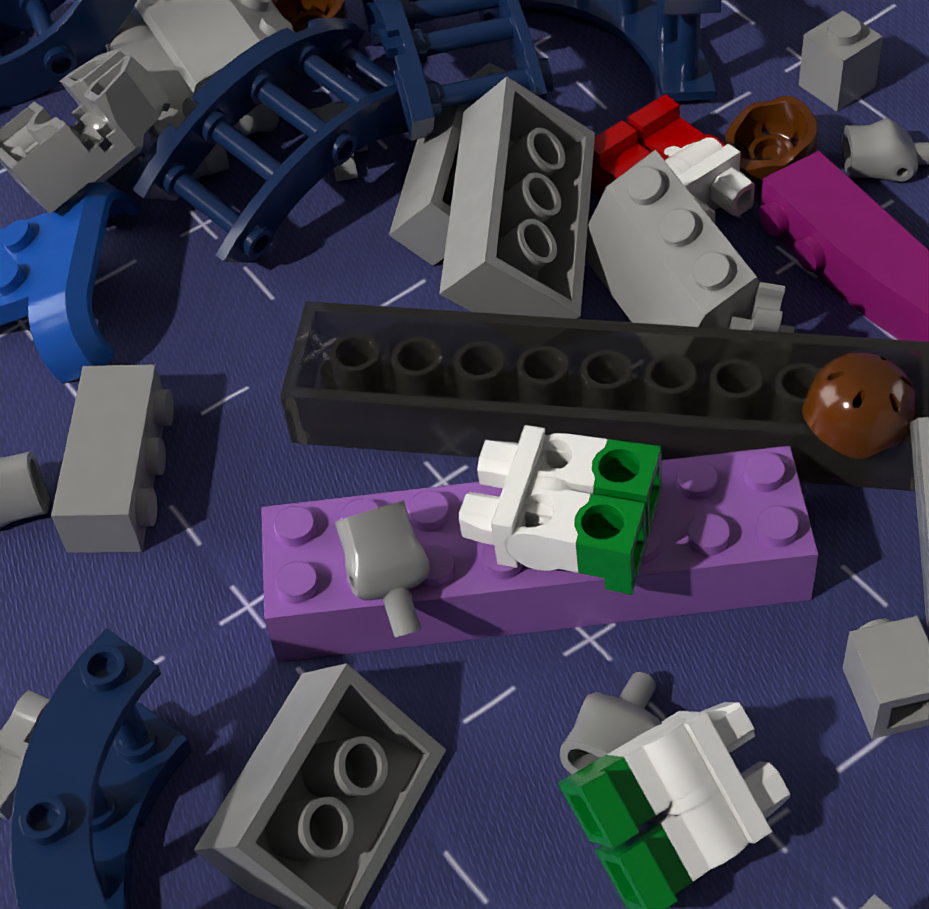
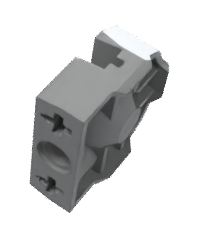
M118 49L94 57L60 80L79 105V107L71 112L77 120L74 125L68 126L64 120H60L57 117L52 119L47 111L34 101L0 129V163L15 181L49 214L54 212L89 182L106 181L137 156L143 147L144 134L160 117L162 111L167 112L169 110V97L153 76L131 55H125Z

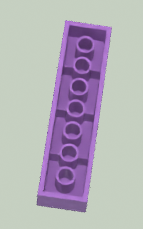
M790 446L662 460V492L650 535L647 537V546L633 595L605 590L604 578L562 569L552 571L535 570L519 563L518 568L498 565L494 545L464 538L461 533L459 512L466 493L474 492L500 497L503 488L480 485L479 482L261 507L264 619L277 662L808 601L812 599L818 560V551ZM404 500L412 529L427 555L430 572L421 584L409 590L421 630L395 638L383 599L362 600L353 594L345 569L343 547L334 522Z

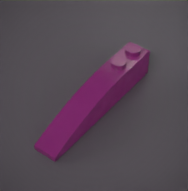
M820 151L763 178L759 220L765 231L784 243L796 255L799 263L805 270L816 274L832 291L872 323L929 359V250Z

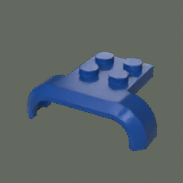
M95 182L84 186L51 214L46 212L27 220H17L9 226L0 229V325L28 316L31 334L38 353L50 372L62 384L79 379L82 366H103L114 357L113 348L104 339L95 322L92 310V294L108 219L123 213L132 216L140 213L141 208L129 195L108 182Z

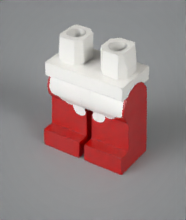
M666 94L628 116V124L622 120L597 135L594 139L591 190L601 197L610 183L656 149L714 223V210L719 207L738 217L752 208L754 204L755 184L740 172V151L729 143L724 145L717 137L711 134L704 135L681 118L680 104Z

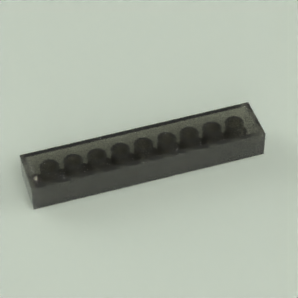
M306 301L280 398L291 443L479 458L485 440L519 443L523 428L527 425L545 428V436L554 433H566L661 446L662 460L790 446L799 482L915 491L910 431L895 447L887 448L868 458H850L833 450L813 433L804 420L802 408L816 374L825 364L842 355L861 352L880 355L899 366L911 380L916 393L914 420L929 417V342Z

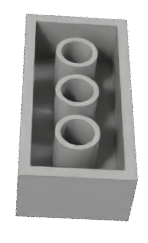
M507 76L463 112L439 294L534 346L581 316L595 132Z

